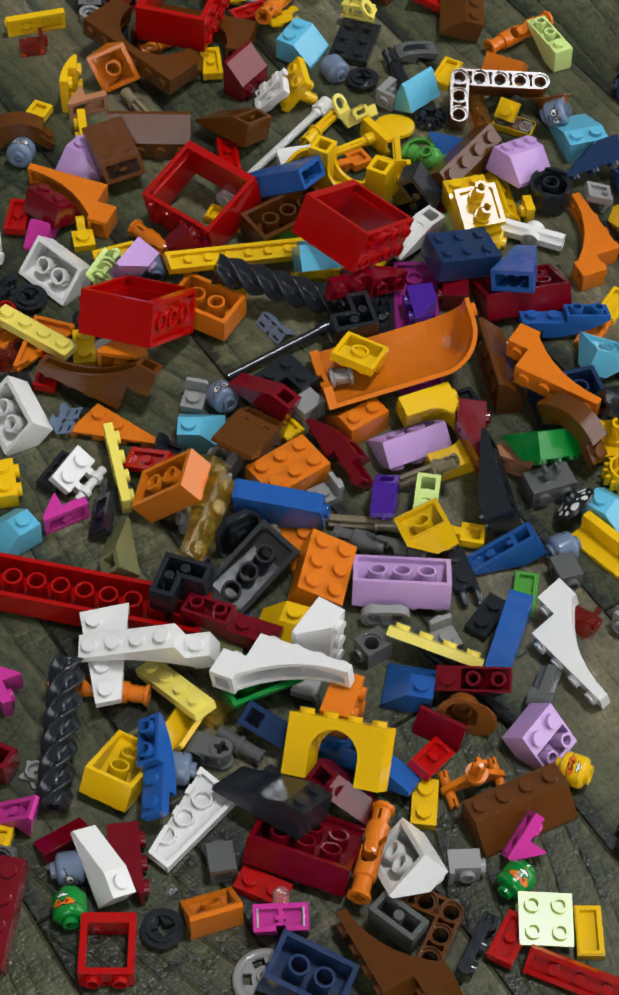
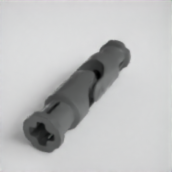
M338 523L335 524L332 532L333 537L357 546L356 551L371 552L382 556L427 558L429 553L407 547L404 540L375 535L355 528V530L344 528ZM387 543L393 547L394 551H384Z

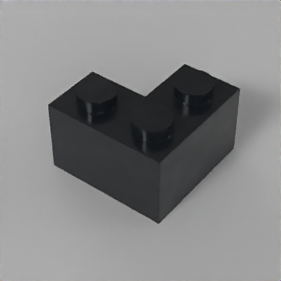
M420 161L403 168L396 183L399 188L391 204L412 217L428 205L436 209L442 197V190Z
M367 290L346 294L344 312L330 314L329 334L334 347L337 346L348 331L365 338L378 335L379 320Z
M289 352L254 374V376L283 383L298 395L309 387L318 393L319 378Z
M166 552L149 588L150 608L174 614L182 595L188 596L190 591L208 596L214 583V565Z

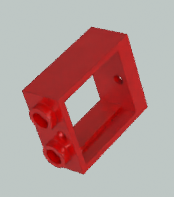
M83 912L81 914L77 969L79 986L89 989H96L100 986H112L117 989L135 986L138 933L137 912ZM88 935H129L127 967H86Z

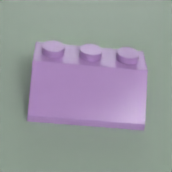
M526 135L494 146L485 169L519 189L530 185L531 175L535 171H544L545 167H550L544 146L537 142V139L533 136Z
M435 419L406 428L403 427L367 440L368 446L381 467L390 469L392 472L403 469L404 464L409 462L412 464L425 461L427 454L452 446L446 422Z

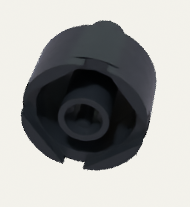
M545 167L544 171L538 172L539 170L531 175L528 195L532 197L535 211L551 215L552 217H558L569 206L572 180L567 177L568 174L559 168Z

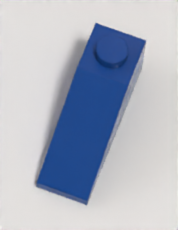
M527 521L469 554L467 558L474 574L480 575L527 565L547 554V551L530 522Z

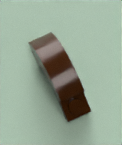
M19 111L0 115V150L5 144L17 137H26L48 150L55 146L54 132L50 128L43 126L42 117L33 113Z
M549 393L536 404L544 424L562 426L576 438L587 466H594L608 454L602 440L607 435V432L597 415L582 401L564 393Z

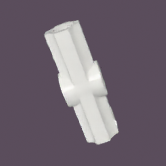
M506 218L505 225H501L504 232L503 236L520 240L522 245H537V247L542 246L561 252L566 239V234L545 229L541 222L535 220L523 223Z

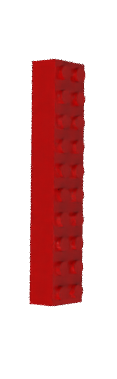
M0 552V611L82 627L79 612L129 603L128 629L175 623L185 634L206 631L180 613V609L188 596H181L174 614L150 608L149 588L153 581Z

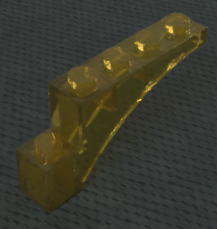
M214 454L202 456L211 464L208 474L209 478L204 488L202 500L192 506L189 525L178 551L184 557L203 561L215 536V530L220 525L230 504L235 483L227 475L230 467Z

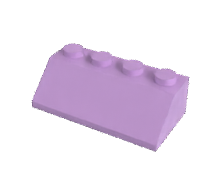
M355 554L353 562L352 605L365 607L371 603L378 605L402 604L411 610H450L452 593L451 559Z

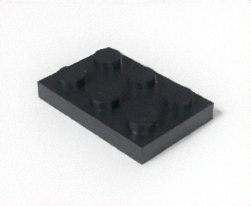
M343 18L328 55L338 54L348 65L367 67L380 35L381 25Z

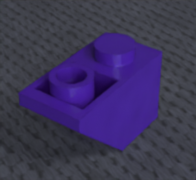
M432 282L406 286L405 295H402V304L408 310L407 321L409 325L431 319L435 315L437 297Z
M377 474L373 481L370 517H376L378 520H389L394 518L400 504V475Z

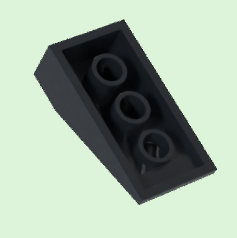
M485 427L481 429L478 501L481 508H478L477 511L480 520L485 523L487 530H492L495 536L498 537L522 525L498 446Z
M263 519L214 572V583L210 590L211 598L236 605L237 612L244 614L296 559L300 551Z
M244 766L212 786V791L297 841L326 820L333 793L312 781Z

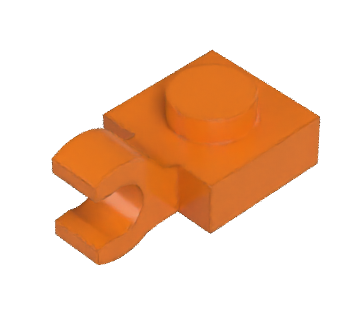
M360 147L344 153V159H339L337 162L341 170L346 174L350 169L356 172L367 168L372 158Z

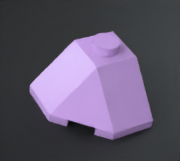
M79 134L66 145L55 170L93 181H100L86 140L83 135Z
M138 236L116 262L109 275L111 277H120L128 274L141 277L145 271L150 273L157 264L155 259L159 252Z

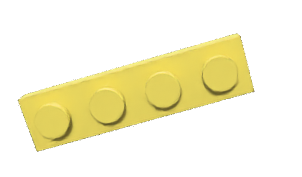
M7 304L0 308V327L63 361H66L77 351L78 344Z
M112 422L104 423V439L115 484L117 485L122 513L132 512L131 506L135 495L133 488L129 489L127 484L130 483L129 470L123 468L126 460L124 450H119L118 444H121L119 430L114 431Z
M396 622V625L391 624L388 627L387 636L468 666H483L485 659L481 658L482 653L467 648L466 652L457 649L458 644L445 639L443 643L433 640L434 635L424 631L416 634L410 631V626L400 622Z
M146 661L135 669L137 677L146 684H151L155 691L196 722L217 708L215 700L164 662Z

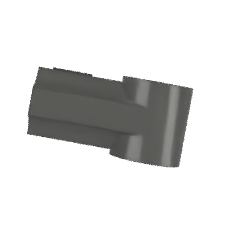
M551 664L541 665L534 687L531 686L525 708L530 703L554 704L555 692L562 674L557 669V666Z

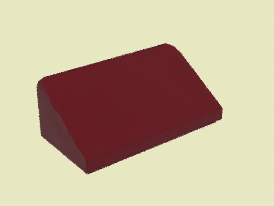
M421 705L412 732L429 741L437 736L455 753H458L466 740L467 725Z
M79 817L33 842V845L45 864H48L55 860L58 852L71 851L76 848L70 834L72 831L89 826Z

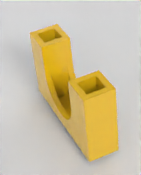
M318 135L309 146V157L320 155L326 175L314 184L319 189L352 180L353 178L346 175L338 165L337 141ZM375 155L366 168L365 181H356L390 203L393 192L395 162Z
M447 381L398 397L395 410L404 428L435 419L445 421L454 430L458 394ZM458 436V441L452 446L426 455L424 466L430 464L432 459L439 460L452 453L457 454L459 457L460 467L444 472L441 476V482L475 471Z
M300 706L299 710L290 711L281 774L305 778L317 763L318 751L322 740L330 732L337 730L346 734L353 741L357 751L353 788L376 793L386 792L396 728L387 727L388 722L372 720V724L363 722V717L348 715V718L344 719L339 718V713L324 711L322 715L315 713V708Z

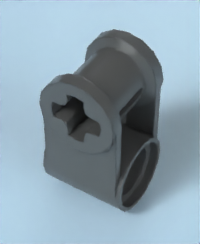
M195 731L183 751L191 753L193 762H197L198 765L218 771L229 770L234 764L231 741L202 731Z

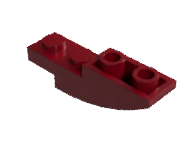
M369 266L353 273L346 268L340 269L339 276L327 279L324 298L332 301L345 298V295L348 293L365 290L368 291L371 298L404 290L408 271L402 268L387 266Z
M308 418L306 423L310 428L309 433L319 442L320 451L328 458L337 459L339 465L349 474L348 479L354 487L369 490L373 486V480L364 465L370 459L362 448L340 429Z
M190 591L180 609V613L203 629L249 650L261 633L268 636H276L281 639L284 633L283 626L237 612L236 605Z

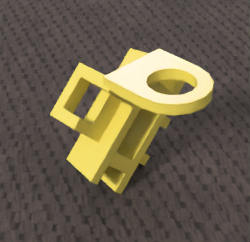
M344 0L341 3L343 11L340 17L374 23L377 9L376 4H372L370 0Z
M337 93L332 96L331 101L334 111L346 128L360 123L363 117H372L378 114L375 104L369 106L360 104L350 109L342 94ZM337 98L342 102V109L336 103Z

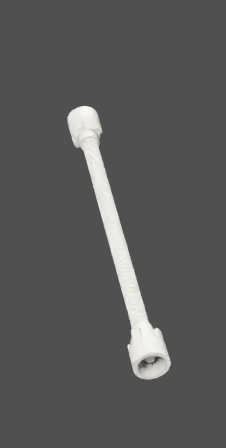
M326 96L321 97L311 107V113L260 159L248 173L263 169L276 157V149L287 147L314 120L322 116L324 117L333 108L331 99ZM222 189L216 195V200L221 206L225 207L235 195Z

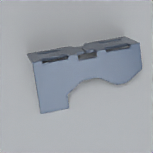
M263 311L255 323L264 333L268 331L269 338L278 346L286 334L297 336L291 329L283 326L277 317L270 312Z
M66 402L61 403L58 417L52 414L49 419L56 435L71 433L76 423L74 419L79 417L83 407L69 409Z

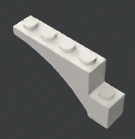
M558 578L537 597L540 603L539 610L548 619L532 633L535 640L533 645L542 655L547 653L552 658L550 660L551 664L557 666L559 671L563 669L569 675L567 679L575 688L580 686L586 692L584 696L592 705L598 704L604 709L610 703L608 694L596 682L588 670L577 644L575 632V607L579 604L577 595Z
M175 623L79 635L78 657L84 658L81 662L139 660L172 663L201 669L212 667L220 655V642L211 632L185 634Z
M262 633L246 656L239 651L223 648L209 670L212 686L232 694H236L238 690L279 680H317L348 688L355 681L353 666L347 661L337 660L326 656L322 652H314L303 648L299 644H291L280 640L276 636H268Z

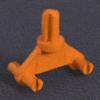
M480 756L475 757L474 762L466 767L464 775L452 782L448 770H443V772L441 770L437 773L442 785L440 788L441 794L446 796L450 810H454V807L455 809L460 807L455 794L458 790L480 786L490 781L495 783L497 787L504 784V779L506 778L504 770H500L496 756L482 760Z

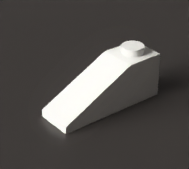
M96 825L74 830L70 833L78 855L81 858L98 909L120 903L136 892L127 866Z

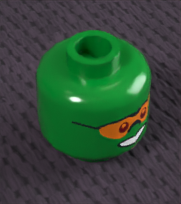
M522 859L519 861L510 860L496 876V881L499 885L497 888L498 892L507 900L511 898L518 900V891L530 892L536 885V871L528 862Z
M77 886L61 887L52 898L53 920L57 924L63 925L65 929L79 927V924H81V914L88 912L87 895Z

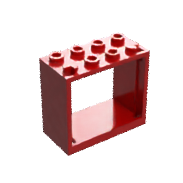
M138 0L135 6L137 39L205 52L208 45L212 44L214 32L217 33L219 22L224 19L225 9L229 8L230 0H201L207 3L200 16L163 9L161 6L164 0Z
M190 140L142 193L144 205L149 214L148 217L153 223L161 224L171 233L184 222L188 227L193 226L199 232V237L203 240L207 239L213 247L224 246L240 228V213L262 203L255 176ZM196 174L235 195L208 227L169 205Z
M352 179L306 193L291 231L353 273L399 256L404 249L403 243L406 237L412 231L410 228L414 218Z
M128 274L81 288V296L79 297L80 313L77 319L79 325L78 333L149 349L194 332L197 289Z

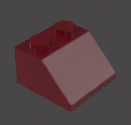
M250 41L243 44L223 62L224 93L241 102L253 96L255 91L259 89V85L268 80L267 65Z
M39 183L38 185L28 187L22 210L40 221L49 223L52 229L75 224V216H81L74 203L66 199L63 194L50 189L49 185Z

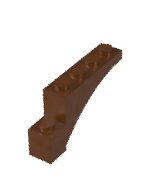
M46 354L38 362L36 371L42 373L47 378H53L63 383L68 388H74L82 392L89 398H95L108 407L119 409L125 401L129 389H132L138 395L148 397L156 385L163 365L142 355L139 360L123 365L107 367L86 366L63 361Z
M346 908L336 913L340 921L337 928L344 941L349 938L352 942L348 946L355 959L361 958L364 962L360 966L368 980L373 978L376 982L372 986L377 995L463 994L456 977L444 959L440 961L427 960L394 950L368 934L353 919Z

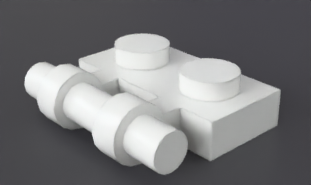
M285 68L272 74L270 80L264 81L259 85V89L255 91L257 96L254 99L255 108L267 113L290 94L288 79L285 78L289 73Z
M77 445L48 480L65 495L73 490L77 494L73 500L82 497L88 500L92 495L94 487L100 485L104 480L103 476L107 473V470L103 466H99L96 471L93 470L91 466L95 460ZM83 475L88 479L85 485L79 482Z

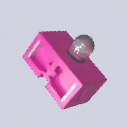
M278 886L274 889L273 903L252 904L253 933L256 936L278 935V929L284 928L295 934L310 933V908L308 902L289 903V891L286 887Z

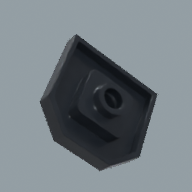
M246 508L237 513L233 511L226 513L220 509L215 510L213 516L215 522L219 524L215 530L217 556L221 559L231 554L260 523V515L257 511Z

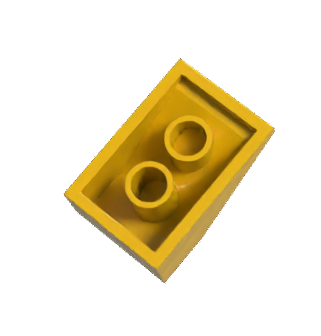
M483 174L442 181V203L455 230L463 229L452 195L453 190L475 186V183L479 180L485 181L487 184L488 182ZM501 225L485 228L490 236L502 234Z
M118 730L85 766L79 792L105 803L113 809L126 813L139 797L143 786V770L136 766L138 738Z

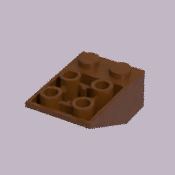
M258 108L219 110L197 118L195 122L202 125L204 129L217 133L219 137L234 142L236 146L244 148L267 139L273 116Z
M121 116L81 128L101 183L108 184L109 187L140 177L146 173L140 153Z
M246 406L238 409L212 436L211 441L217 443L220 449L234 451L238 453L239 458L250 461L280 447L288 425Z

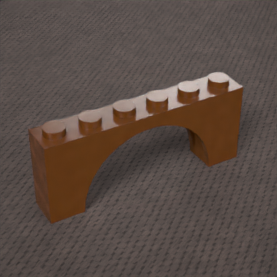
M111 0L84 18L83 34L101 47L106 43L123 41L138 73L168 95H171L203 73L204 58L191 48L174 54L160 55L144 52L132 46L122 34L124 27L131 22V6L123 0Z
M162 4L161 6L163 9L198 16L202 13L199 10ZM224 15V19L219 22L217 33L214 32L213 36L224 45L226 59L247 41L254 45L257 38V21ZM135 19L130 29L131 45L138 46L150 42L137 39Z

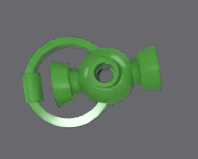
M426 137L414 138L404 144L401 149L402 159H405L407 156V159L411 160V164L421 161L428 172L447 155H443L441 150L436 148L432 140ZM419 144H425V145H428V146H424L423 148H421V147L418 146V145H419Z

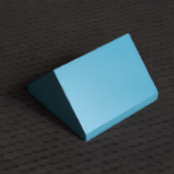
M431 66L401 84L395 96L394 110L413 113L440 96L435 74Z

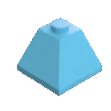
M580 332L578 364L580 367L594 365L599 377L602 378L614 375L619 372V343Z
M179 414L177 444L188 449L192 448L197 453H207L211 447L214 448L217 444L211 441V438L225 424V415Z
M606 487L596 488L594 490V497L582 511L581 521L583 515L590 510L619 533V496L617 493L609 491Z
M15 508L0 517L1 553L19 556L43 541L41 524L28 509Z

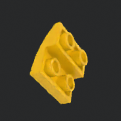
M73 54L66 61L60 74L59 85L62 113H68L67 102L77 88L81 85L83 89V78H79V75H82V65L77 61V54Z

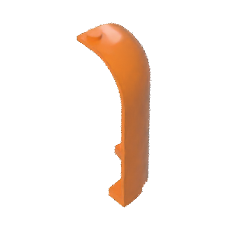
M469 297L464 298L460 306L442 315L368 337L367 339L389 347V351L384 365L378 373L374 372L372 376L361 374L352 369L355 385L347 383L336 385V388L332 387L329 368H333V370L347 368L329 360L334 348L321 352L318 350L309 352L315 376L319 378V381L322 380L320 383L322 389L320 390L325 402H327L328 410L331 411L445 377L460 369L471 357L477 342L478 330L475 316L478 313L475 303H470Z

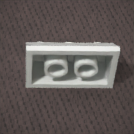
M39 235L18 272L32 284L45 289L47 295L62 306L68 305L81 295V288L90 286L92 283L84 275L90 265L54 239Z
M7 375L0 383V446L4 454L10 456L40 445L53 428L28 382Z
M318 597L292 631V644H299L303 648L314 652H322L326 656L337 660L342 659L345 652L343 649L345 641L344 629L346 626V621H344L345 609Z
M403 817L389 831L378 872V877L391 898L431 892L436 885L443 881L448 873L447 868L426 835Z

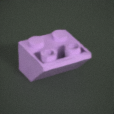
M530 703L502 737L514 756L535 770L555 762L557 757L562 758L577 742L551 703Z

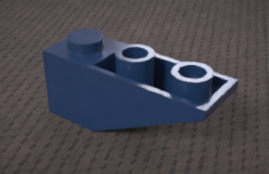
M614 134L593 142L566 171L567 177L573 181L581 178L580 173L588 171V174L601 171L600 166L607 164L608 168L618 165V135Z
M250 700L237 723L284 750L288 722Z

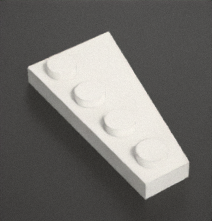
M124 603L79 612L83 634L128 629L130 604ZM125 660L88 662L96 708L122 703Z
M201 766L196 773L194 781L187 787L181 802L173 810L167 825H164L148 851V857L167 873L236 806L233 802L212 791V786L219 782V780Z

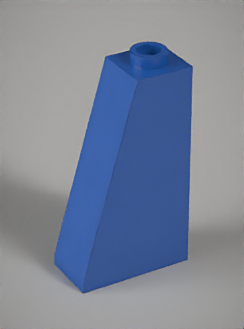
M320 155L249 173L256 177L261 197L305 190L326 175Z
M515 245L490 270L491 291L534 293L538 268L537 245Z
M235 479L232 500L236 513L245 508L257 511L260 515V522L264 519L269 524H276L279 528H325L326 518H330V505L326 504L324 494L245 479Z
M512 589L509 590L484 666L514 667L529 625L534 596Z

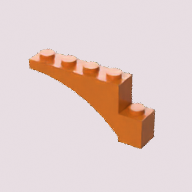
M30 163L27 168L29 184L38 185L39 183L49 185L50 189L63 194L66 199L74 203L81 216L84 215L88 229H93L94 235L108 239L118 223L117 207L107 204L109 200L108 184Z
M577 192L571 194L569 210L580 231L582 251L578 261L573 263L571 278L582 292L604 285L607 274L606 266L617 263L619 244L610 236L608 229L602 225L598 215L592 211L586 199Z
M520 323L508 339L506 356L519 361L514 369L513 382L545 397L549 393L568 394L582 401L598 415L602 398L588 392L565 375L546 352L540 340L541 332Z

